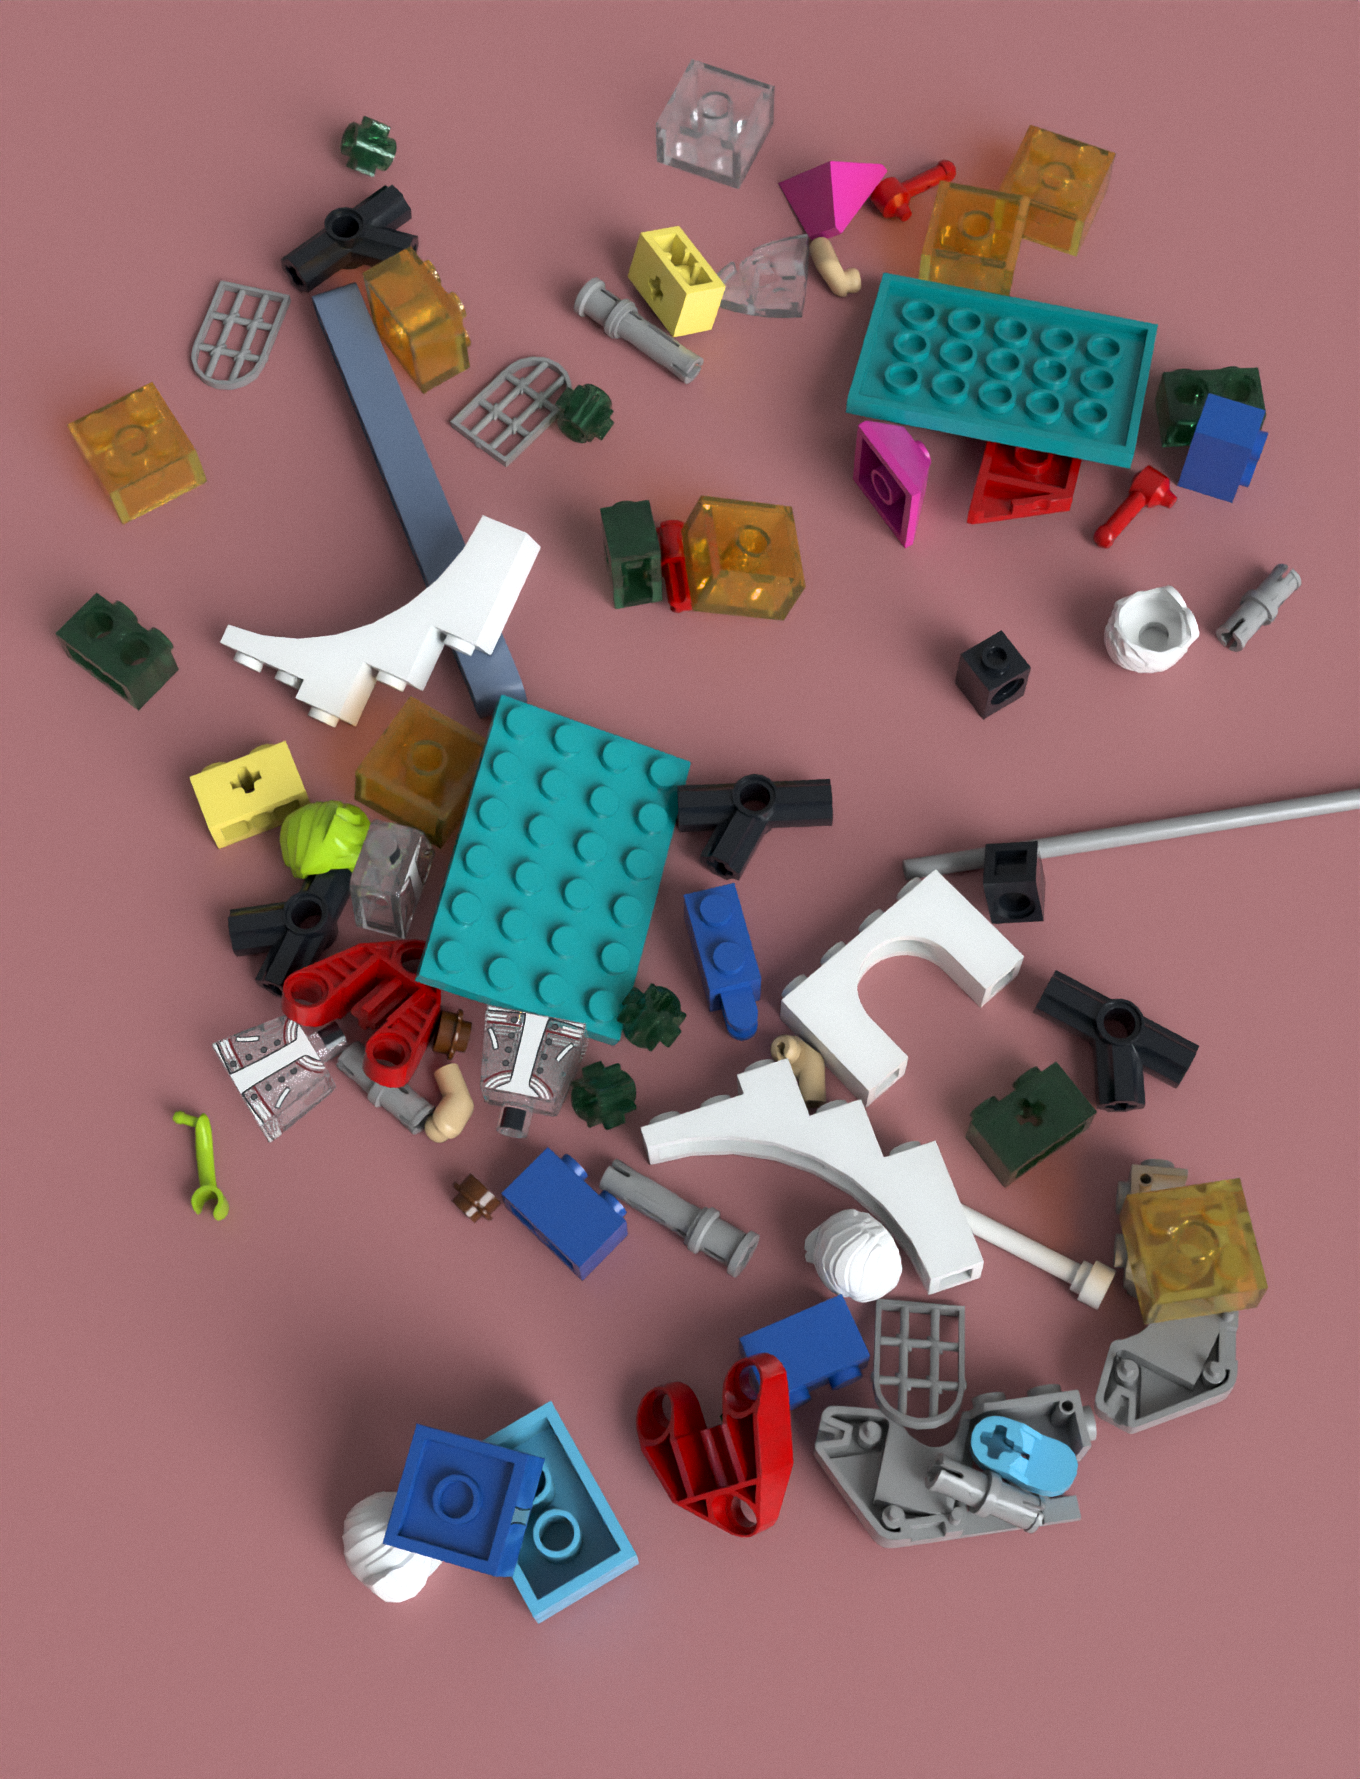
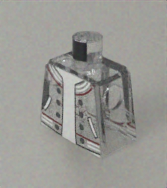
M374 819L371 822L349 885L357 927L406 939L436 854L435 849L424 832L379 819ZM383 898L388 905H378L376 901Z
M487 1005L480 1088L484 1102L501 1107L496 1126L497 1132L512 1138H527L533 1113L551 1117L557 1116L560 1113L588 1047L589 1039L585 1023Z
M283 1015L221 1039L211 1046L270 1143L334 1091L336 1085L324 1063L341 1054L349 1046V1043L335 1020L307 1036L300 1024Z

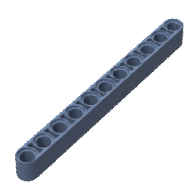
M356 282L311 296L322 332L424 584L428 588L465 547V543ZM502 633L491 656L477 649H474L472 656H468L451 648L480 719L493 715L501 694L527 703L523 683Z

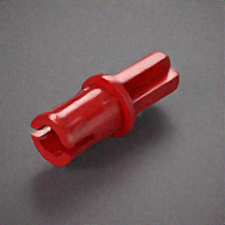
M666 520L661 522L660 527H656L655 530L660 551L657 571L665 579L670 610L674 613L691 611L696 605L691 576L696 569V563L688 550L686 525L680 520Z

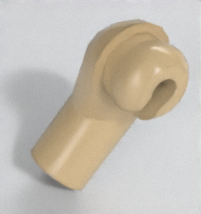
M825 237L814 239L809 245L810 255L816 269L833 294L839 297H847V293H857L861 289L859 271L853 267L843 270L831 242Z
M780 1035L776 1037L771 1044V1056L775 1061L788 1058L794 1076L799 1080V1089L806 1108H818L826 1104L825 1061L823 1056L797 1036Z
M455 1063L445 1065L434 1072V1077L443 1098L434 1110L433 1115L426 1119L424 1129L429 1139L437 1143H443L448 1138H456L462 1132L473 1113V1100L459 1066Z

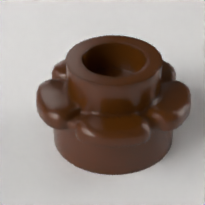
M458 1009L457 1013L441 1010L437 1022L432 1051L447 1054V1060L453 1059L455 1051L465 1053L467 1049L472 1022L463 1020L464 1012L462 1009Z
M470 1173L460 1184L456 1181L453 1183L454 1189L459 1193L452 1202L474 1223L482 1216L487 1221L493 1219L491 1214L502 1203L477 1178Z

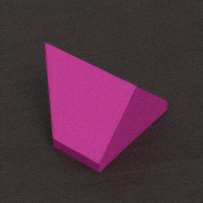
M828 161L778 184L812 241L818 237L829 239L844 231L887 173V169L882 164Z

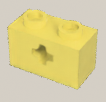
M680 226L641 232L628 273L630 281L672 337L712 330L726 288L725 284Z
M286 741L275 745L264 744L258 746L249 755L228 763H213L205 767L201 773L189 777L207 826L218 849L281 826L289 814L310 804ZM255 788L253 792L246 793L249 789Z

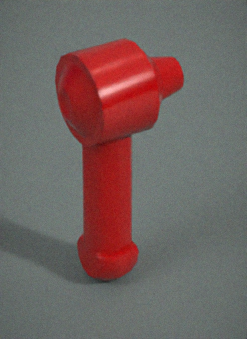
M943 159L938 162L937 166L901 183L896 177L886 178L875 187L870 200L885 218L897 217L902 222H905L912 216L908 206L911 198L941 183L948 184L956 176V167L951 161Z
M1151 465L1137 472L1131 480L1128 497L1106 522L1095 531L1093 535L1095 544L1103 549L1110 548L1114 540L1144 506L1152 508L1161 505L1168 509L1172 508L1177 501V497L1170 490V478Z

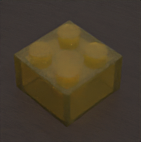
M1030 125L997 192L992 228L1077 257L1108 190L1116 153Z
M940 180L921 254L918 279L1010 296L1024 238L1031 197Z
M410 246L362 273L373 324L379 337L423 394L470 368L467 347L471 346V340L463 326V319L467 316L465 308L455 292L447 293L441 285V279L436 268L429 260L423 262Z
M153 382L67 424L81 458L123 525L208 482L196 449Z
M703 495L699 497L681 529L692 611L784 621L806 588L792 507Z
M410 696L356 769L354 799L441 849L463 818L486 738Z
M1240 1178L1128 1194L1126 1196L1119 1219L1144 1325L1257 1308L1268 1289Z

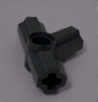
M385 185L354 208L343 207L331 211L326 216L325 228L281 259L282 269L289 277L291 284L301 293L304 291L310 292L341 269H356L362 265L407 276V274H411L416 262L419 246L418 236L397 231L396 229L412 219L411 208L405 201L403 194L396 187Z
M751 774L744 776L737 783L677 786L679 832L714 831L700 855V863L710 869L713 874L726 880H740L764 835L771 831L772 828L832 826L833 800L830 779L771 781V779L763 775ZM754 800L764 803L766 807L762 810L752 811L743 805Z
M332 869L327 873L308 875L299 892L291 896L286 902L230 910L228 927L234 954L238 957L268 952L255 978L258 986L282 998L283 985L286 978L290 974L318 962L322 952L331 947L337 938V921L362 872L352 873L349 869ZM309 916H321V920L314 927L308 929L300 928L301 923Z
M1055 970L1033 1013L1089 1042L1093 1049L1096 1109L1107 1112H1128L1145 1107L1143 1072L1176 1089L1188 1071L1199 1048V1045L1144 1017L1139 1007L1131 1001L1110 999ZM1104 1021H1119L1126 1028L1128 1037L1119 1039L1112 1037L1104 1028Z

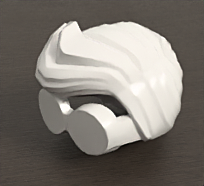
M1168 585L1148 591H1138L1116 601L1105 627L1104 644L1110 658L1122 668L1138 673L1163 672L1183 657L1188 651L1187 648L1199 637V629L1192 611L1187 608L1180 593L1174 587Z
M856 1209L840 1211L829 1217L805 1239L806 1262L815 1265L817 1274L823 1284L836 1295L842 1294L843 1297H851L857 1302H869L883 1297L893 1290L899 1282L903 1269L899 1249L888 1230L869 1213L859 1212Z
M383 1491L365 1498L348 1512L344 1520V1534L342 1536L344 1556L351 1573L385 1602H402L416 1596L425 1586L427 1578L443 1561L382 1544L397 1492Z

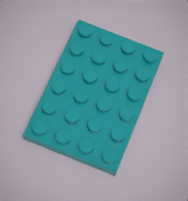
M883 273L848 394L845 413L1130 469L1136 447L1158 324Z
M501 694L494 709L414 981L499 1009L581 1024L583 1029L550 1020L548 1023L551 1026L557 1024L560 1029H563V1026L582 1031L580 1034L563 1029L612 1046L616 1045L620 1041L678 815L677 786L686 784L691 762Z

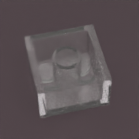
M691 59L655 125L657 162L739 189L774 124L775 86Z

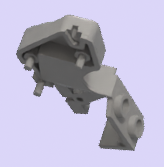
M1147 1159L1142 1161L1141 1165L1132 1164L1127 1182L1118 1181L1116 1214L1126 1215L1125 1234L1115 1235L1113 1266L1124 1268L1123 1288L1127 1290V1294L1153 1306L1155 1314L1152 1322L1139 1334L1123 1340L1118 1339L1111 1343L1095 1396L1094 1411L1099 1418L1129 1434L1137 1433L1226 1399L1236 1383L1238 1360H1236V1331L1239 1321V1311L1236 1310L1238 1204L1215 1202L1214 1226L1202 1225L1194 1233L1162 1246H1147L1149 1225L1156 1209L1167 1199L1182 1196L1188 1178V1169L1174 1168L1172 1162L1163 1159ZM1197 1258L1213 1259L1212 1305L1176 1287H1169L1159 1281L1164 1278L1167 1270Z
M1047 1384L1028 1390V1397L1006 1400L1005 1393L1003 1392L986 1393L974 1397L971 1400L973 1409L961 1414L955 1438L941 1447H928L918 1442L908 1434L903 1426L886 1417L881 1409L829 1406L823 1411L813 1455L876 1544L884 1548H899L1022 1529L992 1515H988L985 1518L974 1515L967 1511L968 1506L937 1491L928 1490L925 1487V1479L928 1476L934 1479L936 1477L927 1473L938 1453L945 1454L948 1458L972 1468L973 1459L969 1449L971 1434L975 1426L984 1418L1002 1416L1024 1423L1040 1434L1068 1445L1074 1452L1077 1462L1081 1461L1091 1448V1441L1096 1439L1097 1431L1093 1411L1089 1405L1082 1406L1079 1390L1062 1392L1060 1385ZM1003 1478L1007 1484L1032 1495L1041 1496L1046 1500V1509L1040 1510L1035 1508L1034 1510L1044 1514L1040 1526L1079 1521L1081 1519L1076 1495L1050 1499L1048 1496L1024 1490Z

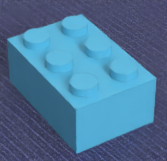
M551 1401L482 1440L545 1458L512 1577L538 1624L639 1564L636 1552Z

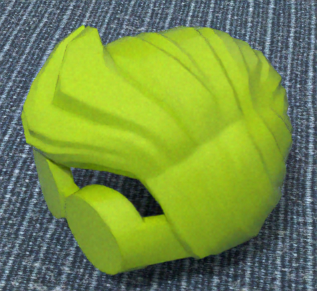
M337 800L317 801L289 814L281 826L279 840L285 865L291 869L295 878L305 879L308 875L327 873L332 869H349L352 873L364 872L368 868L369 861L374 859L375 831L372 830L367 815L355 805L343 804L342 801Z

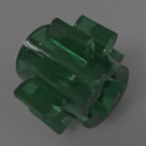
M363 116L361 124L356 122L350 123L343 133L340 145L341 153L349 157L346 167L370 177H374L376 169L386 171L392 164L397 149L395 139L388 137L391 126Z
M578 384L575 390L567 387L555 403L557 408L560 409L556 414V417L559 418L557 420L558 428L566 437L574 442H591L594 437L603 440L614 424L610 419L614 412L611 409L612 401L602 389L595 385L584 384L581 386Z
M651 983L644 994L635 987L631 989L623 1000L624 1008L616 1019L624 1024V1035L633 1045L653 1051L659 1042L667 1047H671L682 1031L679 1026L687 1016L686 1013L681 1011L680 1001L671 990L662 986H655V984Z
M599 1061L583 1067V1077L571 1082L573 1087L571 1103L577 1116L586 1121L589 1128L602 1123L604 1128L609 1130L626 1123L624 1114L637 1108V1105L634 1103L636 1099V1086L631 1076L621 1070L619 1063L605 1067Z

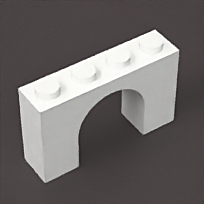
M936 869L923 880L915 877L909 881L896 897L898 901L886 912L878 909L870 914L858 929L860 934L847 945L840 941L831 947L820 961L822 966L808 978L804 974L797 976L786 986L781 994L783 999L781 1000L780 1019L799 1038L803 1039L823 1056L825 1066L858 1100H862L865 1107H868L905 1074L908 1056L868 1016L860 1002L857 991L858 983L873 965L886 958L900 955L924 958L939 966L981 1008L1018 976L1024 958Z

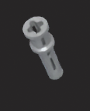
M592 278L583 286L574 303L575 313L581 317L589 316L602 325L604 333L609 337L616 339L622 337L624 340H627L658 364L671 371L684 383L688 384L696 378L701 370L700 366L704 363L702 357L688 350L664 331L645 320L644 317L638 314L635 303L627 298L621 300L605 289V282L599 278Z
M615 1159L612 1162V1167L609 1166L601 1179L599 1189L608 1191L614 1197L629 1204L632 1208L674 1231L685 1239L684 1244L687 1245L688 1250L695 1254L700 1251L704 1252L727 1266V1273L735 1278L746 1267L758 1245L760 1235L752 1230L747 1234L722 1220L720 1218V1211L715 1208L704 1207L700 1209L660 1184L636 1172L619 1159Z

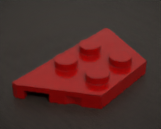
M987 441L966 523L974 525L1070 511L1082 459Z

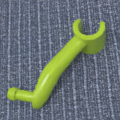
M180 1110L176 1111L173 1116V1121L176 1124H184L195 1128V1151L200 1188L192 1195L191 1204L193 1210L199 1215L205 1202L213 1198L218 1199L213 1216L215 1220L220 1221L228 1215L229 1203L216 1184L212 1128L209 1118L205 1113H202L198 1118L185 1114V1112Z

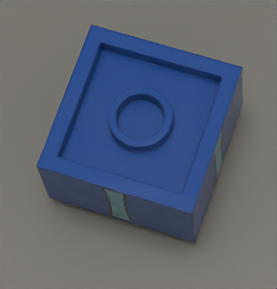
M416 1424L382 1544L495 1577H513L545 1458L441 1429Z

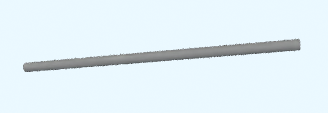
M1360 788L1021 842L1038 841L1041 859L1349 811L1360 809ZM985 847L903 860L905 880H911L915 877H927L935 869L943 875L984 868Z

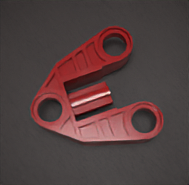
M408 939L359 943L290 974L284 981L281 1010L290 1020L308 1027L322 1026L338 1018L341 1020L350 1011L358 1019V1026L365 1031L369 1027L375 1030L386 1020V1023L371 1035L366 1042L362 1069L365 1075L375 1083L388 1088L404 1087L414 1075L435 1034L441 1005V989L414 981L416 973H412L402 966L403 963L409 960H421L426 941ZM294 999L305 1000V1001H308V1002H310V1003H312V1004H311V1005L300 1004V1003L296 1002ZM376 1059L389 1061L395 1064V1066H384L378 1063Z
M757 1353L735 1362L728 1370L723 1382L722 1424L707 1428L694 1391L687 1384L680 1381L669 1382L648 1391L641 1399L636 1414V1428L641 1451L672 1503L738 1537L754 1536L775 1524L779 1517L794 1464L787 1373L782 1362L769 1353ZM752 1366H756L760 1375L758 1394L752 1390L749 1383V1371ZM666 1394L671 1400L672 1412L670 1421L666 1418L662 1408L663 1398ZM741 1500L746 1502L753 1510L757 1523L749 1521L744 1516L741 1509Z

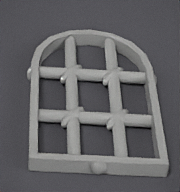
M221 280L197 338L193 343L191 360L195 373L204 384L220 390L237 389L254 381L268 362L270 352L291 302L290 295ZM225 291L238 293L229 315L216 312ZM245 295L261 298L253 320L239 317L238 311ZM269 300L282 303L273 324L263 322L264 319L262 318ZM213 319L223 321L224 325L216 346L203 343ZM233 323L247 326L248 333L240 351L227 349L225 344ZM257 328L270 331L260 356L250 354L251 350H249ZM200 350L210 352L209 355L212 356L205 374L199 369L197 364ZM220 355L234 357L233 361H235L228 381L211 378ZM244 360L256 362L252 371L241 378H237Z
M532 356L519 359L501 371L486 388L450 421L451 427L474 443L477 448L482 449L496 461L507 467L558 419L569 405L572 384L568 372L559 363L549 358ZM537 366L525 379L522 377L519 380L512 375L522 368ZM546 368L554 370L560 375L544 392L540 391V393H537L528 386ZM506 380L516 386L498 404L492 405L486 400ZM565 383L567 387L565 397L556 407L547 399ZM523 393H526L535 400L517 418L511 419L502 412L519 394L523 395ZM479 405L489 411L471 430L460 424ZM544 406L551 412L531 432L521 426L538 408L542 409ZM497 418L508 425L490 444L476 436L492 420L495 421ZM517 432L524 437L506 456L495 450L511 434L515 435Z
M890 1299L876 1300L874 1360L870 1379L873 1382L872 1388L875 1402L886 1417L901 1426L920 1430L937 1428L950 1422L958 1413L964 1391L967 1388L965 1380V1306ZM882 1310L900 1312V1334L897 1333L896 1337L881 1336ZM909 1313L931 1314L930 1336H927V1340L909 1338ZM940 1315L958 1317V1343L939 1341ZM880 1345L899 1347V1373L896 1372L895 1377L879 1375ZM912 1348L930 1349V1376L927 1375L926 1379L908 1378V1351L911 1352ZM943 1351L958 1352V1382L939 1381V1354L942 1355ZM880 1384L898 1386V1411L891 1407L883 1397ZM911 1387L930 1389L928 1418H916L907 1415V1391H911ZM942 1390L958 1391L953 1405L946 1412L938 1415L939 1394L943 1393Z

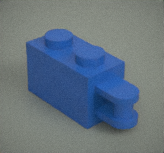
M735 883L683 895L684 919L709 1011L721 1010L728 1034L739 1041L748 1040L755 1035L758 1028V1009L755 1001H759L761 996V975Z

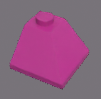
M866 420L858 424L853 480L903 547L907 548L913 545L926 492L931 458L925 445L919 440L914 441L903 426Z

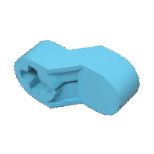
M991 1416L980 1421L971 1434L969 1449L972 1459L977 1466L983 1470L990 1469L999 1473L1002 1478L1007 1479L1024 1490L1048 1497L1062 1495L1071 1487L1077 1475V1459L1068 1445L1042 1435L1024 1423L1002 1416Z

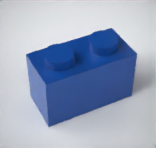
M1209 393L1177 486L1233 503L1238 486L1249 487L1266 442L1268 432L1259 430L1266 410Z
M547 1147L501 1193L505 1207L583 1281L628 1235L627 1223L623 1218L627 1211L608 1191L603 1190L598 1195L584 1181L588 1177L586 1171L570 1155L565 1153L559 1158Z
M842 1294L739 1338L738 1350L742 1358L757 1353H769L782 1362L788 1379L790 1411L808 1403L812 1399L809 1392L830 1384L832 1390H838L857 1382L863 1377L861 1370L868 1366L870 1359L867 1347ZM752 1366L749 1375L757 1393H759V1371L756 1366Z

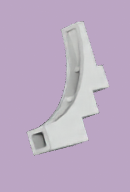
M483 515L464 549L433 584L407 605L372 624L337 635L301 639L265 636L228 625L220 643L236 651L233 660L259 673L263 665L278 670L274 679L299 690L295 698L311 706L308 716L334 728L339 720L356 727L377 681L400 692L404 691L406 685L423 691L444 645L468 656H472L474 649L491 656L541 547L527 533Z
M788 1058L774 1062L772 1059L760 1060L749 1065L743 1073L737 1074L738 1096L731 1098L729 1095H718L704 1101L698 1109L683 1114L677 1111L662 1113L651 1119L649 1125L640 1127L643 1145L650 1165L689 1156L734 1154L774 1160L812 1173L846 1192L885 1225L909 1256L928 1295L981 1277L984 1260L936 1140L923 1145L919 1141L907 1142L892 1149L889 1153L890 1156L883 1157L861 1099L847 1103L846 1100L831 1101L818 1108L816 1114L809 1116Z

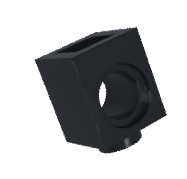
M1001 630L960 654L955 684L984 720L1024 696L1031 667Z
M1038 841L985 844L983 887L991 923L1044 921L1046 881Z

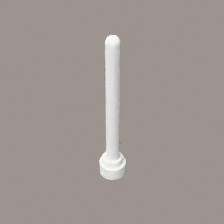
M961 1203L974 1235L1071 1284L1069 1290L1079 1294L1078 1301L1098 1310L1117 1270L1097 1260L1094 1265L1085 1260L1082 1264H1079Z

